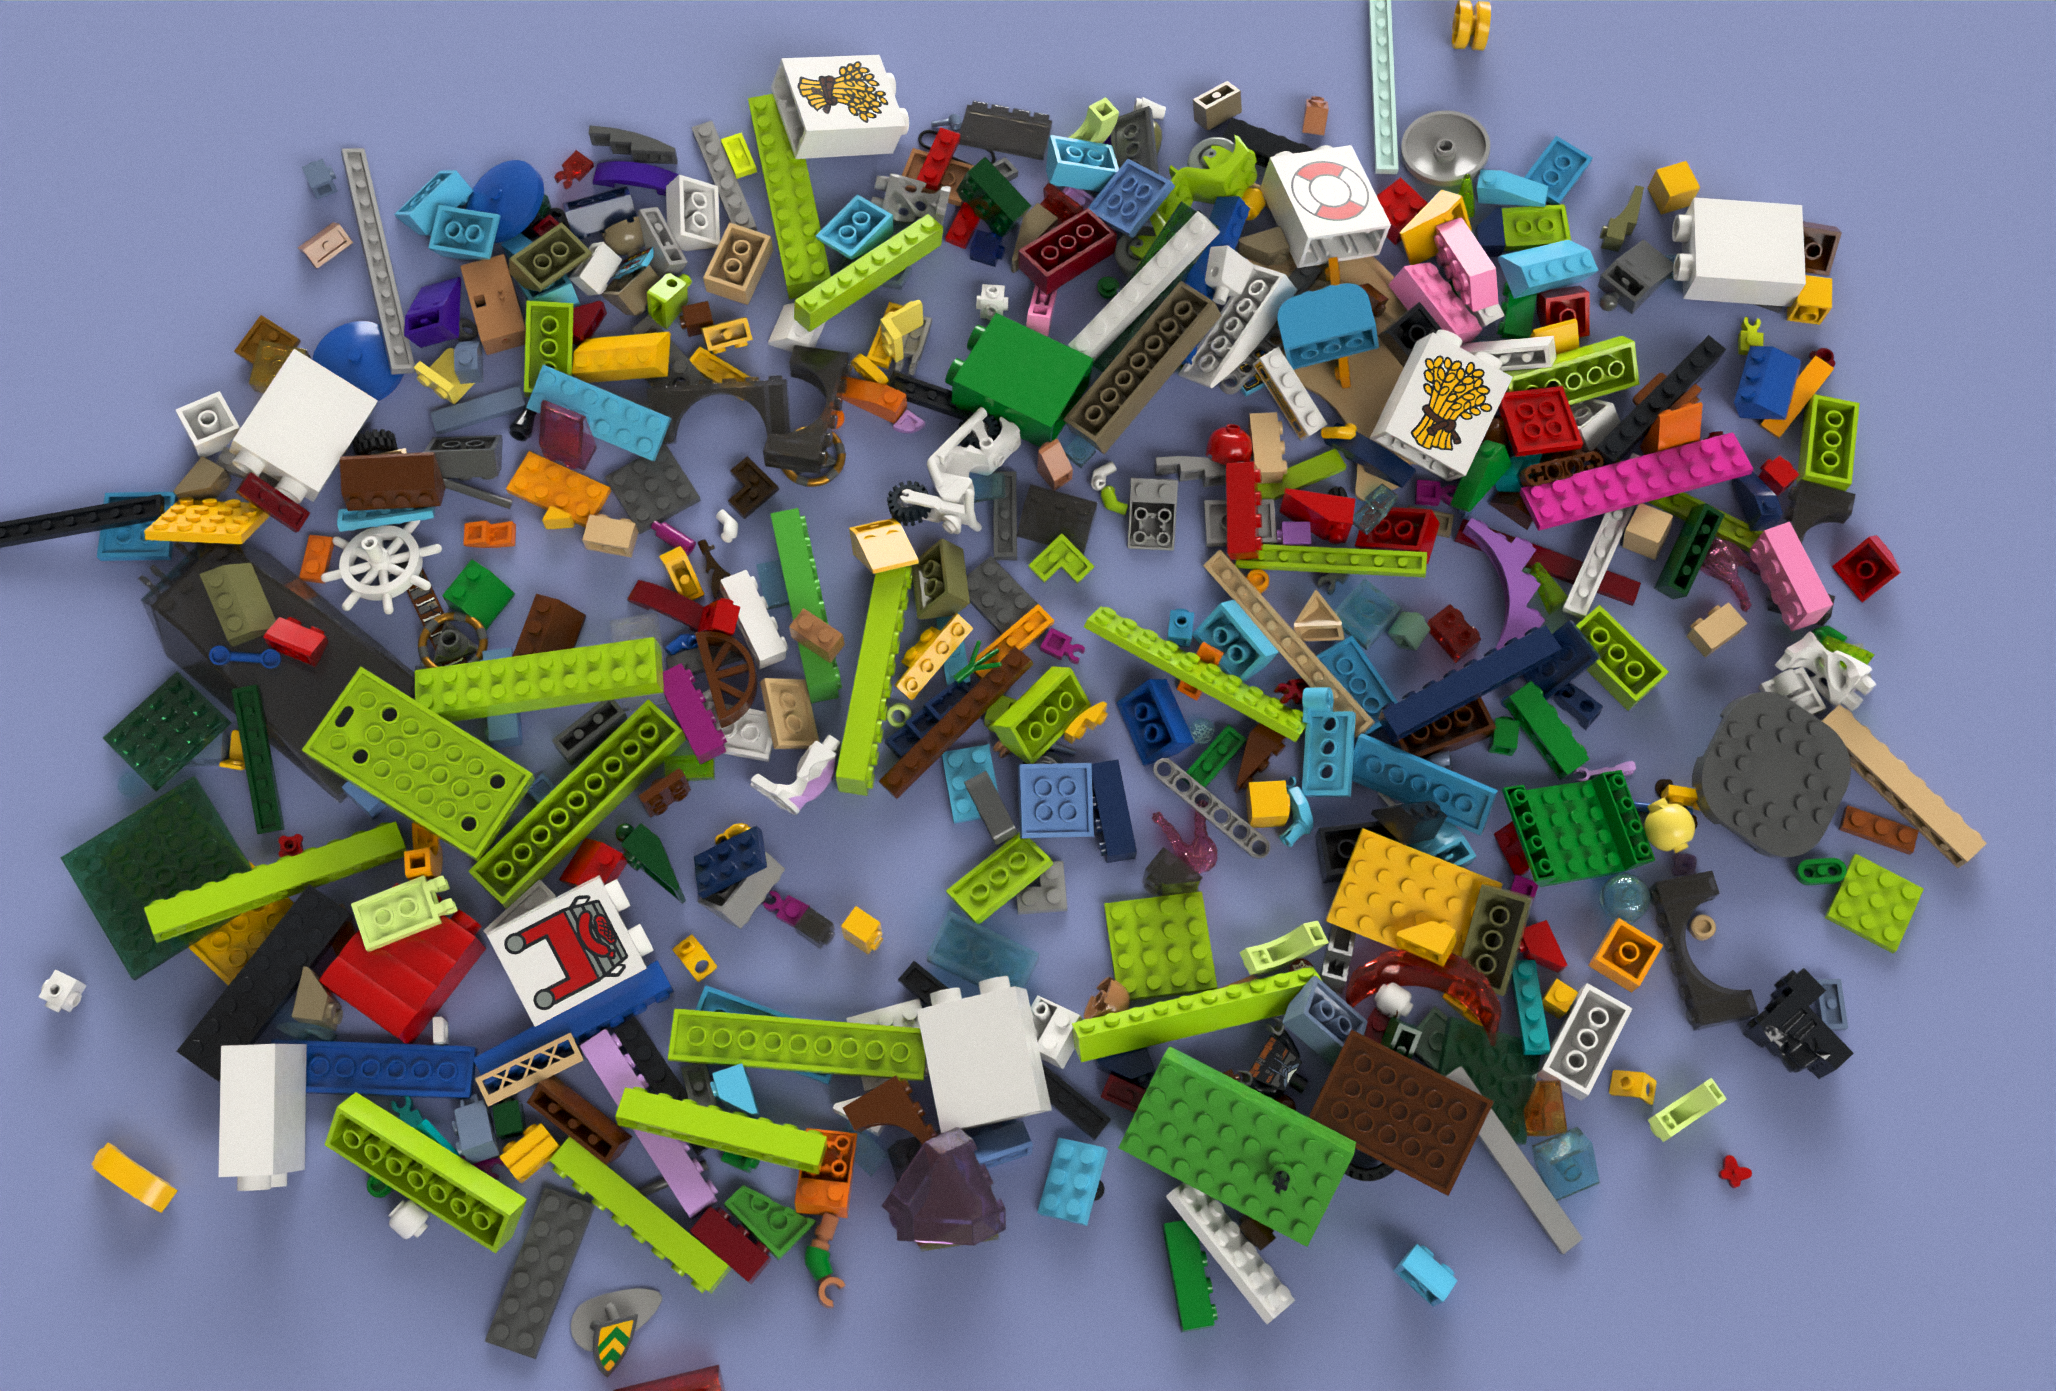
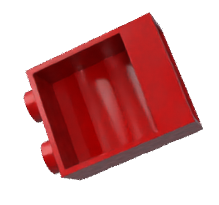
M436 894L438 901L440 903L443 899L438 894ZM457 909L458 911L450 919L445 915L440 916L442 923L370 952L366 950L360 930H358L342 949L339 956L325 970L319 982L403 1043L413 1044L432 1020V1017L435 1016L486 950L483 944L475 937L482 926L469 915Z

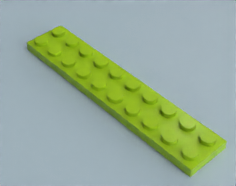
M1100 606L1085 622L1084 628L1294 742H1297L1306 728L1307 724L1303 722L1302 711L1287 707L1284 703H1280V699L1271 698L1263 694L1260 688L1250 687L1243 683L1239 677L1224 673L1217 665L1208 664L1200 660V657L1195 653L1185 652L1176 643L1161 639L1154 631L1145 630L1137 626L1135 621L1129 618H1122L1109 607Z
M674 1009L668 1060L735 1066L742 1063L744 1067L886 1079L898 1076L902 1080L924 1081L926 1055L920 1028Z

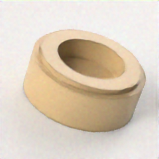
M1697 915L1689 923V932L1697 940H1707L1716 931L1714 920L1707 915Z

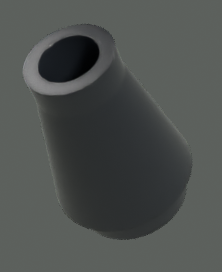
M527 406L523 408L522 412L509 427L510 435L518 441H526L532 435L537 412L526 408Z

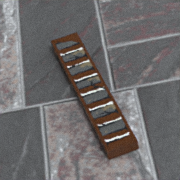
M409 561L395 565L406 569ZM422 567L419 577L429 581ZM412 585L406 590L424 627L435 617L444 614L432 586L429 590H423ZM444 623L429 636L435 652ZM466 657L443 663L442 666L463 664L468 661Z

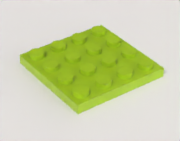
M1202 891L1104 903L1114 980L1121 983L1127 989L1130 1001L1204 992L1218 988Z

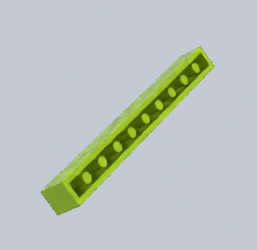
M396 821L392 823L384 822L377 825L375 829L357 831L351 837L342 840H331L325 846L307 848L302 854L293 857H281L275 863L255 866L252 871L243 874L234 873L228 876L226 880L217 883L214 881L205 883L199 889L179 892L175 897L167 900H155L149 906L144 907L154 938L158 943L302 893L309 884L316 888L404 857L406 846Z
M1314 967L1301 968L1300 970L1279 973L1275 976L1254 979L1224 988L1181 996L1177 999L1134 1007L1130 1010L1109 1013L1091 1019H1083L1072 1023L1074 1048L1080 1061L1085 1062L1283 1015L1286 1013L1288 1004L1313 976L1316 975L1321 981L1322 979Z

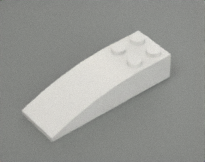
M1253 264V270L1242 294L1230 297L1220 312L1222 316L1198 344L1197 353L1191 360L1192 365L1186 363L1178 375L1209 388H1213L1227 377L1260 344L1276 323L1281 305L1296 293L1297 288L1283 273Z

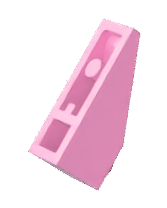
M1035 284L1027 314L1026 327L1047 337L1049 336L1058 289L1046 295Z

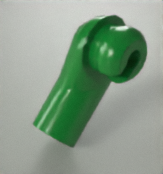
M1830 626L1819 627L1812 631L1820 643L1832 641L1839 646L1843 645L1847 639V636Z

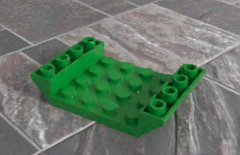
M1622 770L1604 772L1592 780L1529 790H1526L1524 785L1501 789L1534 882L1540 887L1620 874L1655 861Z

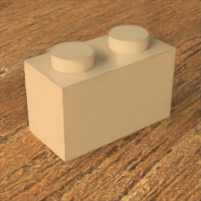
M589 514L582 540L587 550L632 558L639 532L636 524L629 519L621 518L617 520L604 514H598L597 516Z
M1729 602L1722 607L1719 605L1715 606L1708 612L1709 617L1705 620L1699 618L1690 626L1692 630L1686 637L1705 658L1739 634L1748 624Z

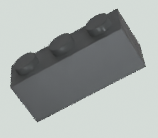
M615 700L601 701L556 736L552 742L557 751L571 766L627 720L626 713Z

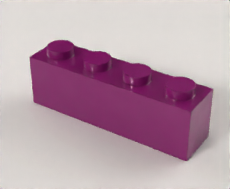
M682 663L663 672V694L701 765L725 753L724 744L727 743V740L722 730L717 731L713 725L717 721L711 709L706 711L703 705L706 699L701 689L695 690L692 683L696 682L691 670H685Z

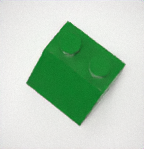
M471 559L442 596L448 607L476 618L487 630L514 597L515 593L490 570Z

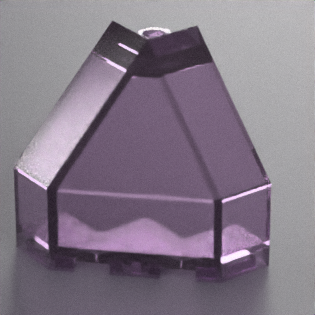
M959 1127L926 1141L882 1204V1207L890 1214L889 1220L892 1226L897 1229V1241L974 1246L1006 1230L1005 1206L1001 1198L996 1200L990 1188V1185L994 1183L985 1164L980 1166L973 1152L977 1150L973 1139Z

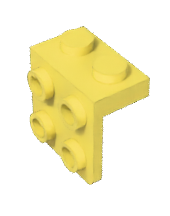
M920 300L908 302L903 308L895 312H889L880 319L882 347L888 357L892 356L896 363L904 359L902 336L923 325V305Z
M453 348L446 349L430 367L421 361L414 366L418 375L417 380L423 386L430 387L443 400L447 399L454 405L475 384H460L454 371Z

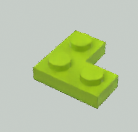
M1062 533L1028 565L1031 571L1043 583L1062 568L1078 584L1095 567Z

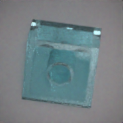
M1578 1127L1532 1145L1535 1166L1543 1183L1556 1201L1600 1183L1593 1143Z

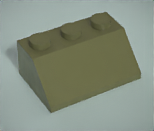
M561 222L509 258V273L525 289L541 292L591 257L592 252Z
M941 538L918 557V564L912 565L916 612L919 619L954 616L955 613L960 612L970 604L963 548Z
M251 563L223 565L200 574L226 638L232 647L265 635L267 630L276 622Z

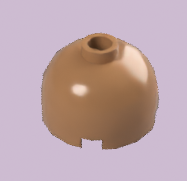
M1111 977L1105 978L1096 988L1100 990L1094 998L1091 995L1084 1011V1018L1091 1019L1109 1013L1130 1010V997L1127 989Z

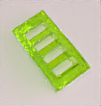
M1470 174L1464 175L1458 195L1463 197L1468 217H1474L1475 199L1472 178Z
M1537 562L1531 569L1530 574L1541 584L1537 591L1546 611L1551 615L1564 605L1568 596L1544 567Z
M1829 636L1821 643L1825 649L1832 653L1838 650L1866 665L1869 664L1875 655L1865 649ZM1840 661V665L1847 668L1845 663Z

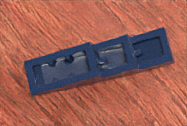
M1336 423L1333 427L1344 426V425H1342V424H1340V423ZM1355 432L1356 436L1350 440L1323 438L1326 445L1342 451L1346 459L1364 466L1365 472L1403 488L1416 472L1415 468L1397 455L1358 432Z
M954 681L927 701L923 709L906 720L902 728L885 740V744L900 760L971 688L964 681L961 683Z

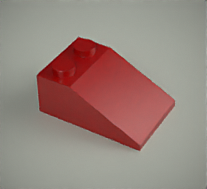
M1285 488L1279 512L1294 522H1310L1311 533L1322 540H1327L1332 544L1346 543L1353 524L1356 499Z
M1367 506L1355 547L1372 550L1427 552L1428 564L1440 523L1432 509ZM1412 523L1419 524V527L1414 528Z

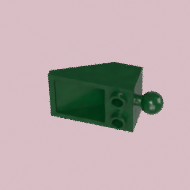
M627 823L619 825L616 828L615 836L618 841L622 842L621 847L625 852L623 856L627 859L626 862L635 871L641 869L683 904L686 899L660 838L642 823L635 829Z

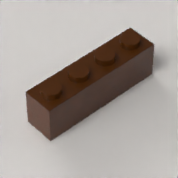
M554 1075L539 1082L527 1101L530 1106L605 1165L619 1158L633 1137Z

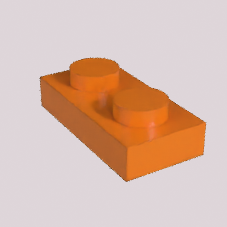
M309 535L299 575L301 581L325 584L321 580V575L327 573L334 548L333 537Z

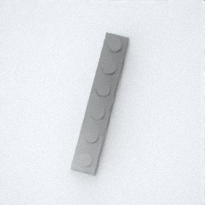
M713 121L692 127L693 135L713 183L718 186V195L730 223L757 231V226Z

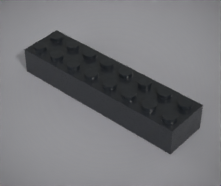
M309 884L176 1052L220 1082L221 1046L254 1045L298 989L303 967H309L313 970L354 916Z

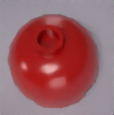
M1227 424L1226 427H1221L1210 435L1206 456L1212 455V461L1226 465V463H1237L1238 461L1251 462V438L1245 431L1240 429V426Z

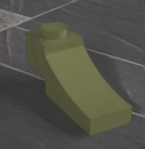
M1635 185L1626 208L1615 219L1610 218L1607 226H1602L1599 236L1600 239H1603L1601 248L1619 252L1625 235L1631 236L1637 224L1644 187Z

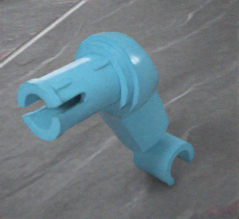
M1290 776L1289 781L1291 785H1286L1287 794L1290 796L1293 824L1279 836L1284 845L1287 844V847H1292L1303 834H1310L1314 827L1309 802L1301 788L1295 787V777Z

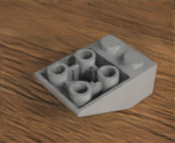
M1130 477L1127 548L1174 551L1178 480Z

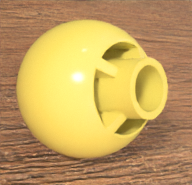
M1665 798L1648 805L1647 808L1650 813L1644 823V831L1648 841L1657 849L1665 852L1674 850L1676 854L1689 847L1687 843L1693 839L1695 833V822L1690 812L1679 804H1668Z

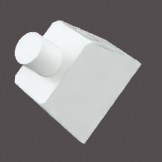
M1228 245L1210 248L1205 277L1206 284L1215 290L1213 301L1221 305L1226 304L1228 296H1240L1254 267L1251 262Z

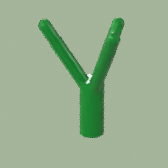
M978 640L969 664L953 677L958 683H961L974 671L1001 667V662L983 664L999 653V649L993 650L975 662L981 645V641Z

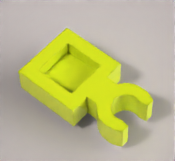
M1748 317L1744 318L1741 324L1742 330L1738 334V354L1748 355L1750 346H1763L1764 333L1757 332L1761 325L1760 319L1757 318L1754 326L1748 323Z

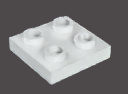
M1803 667L1796 670H1786L1758 686L1761 692H1774L1787 697L1812 715L1826 709Z

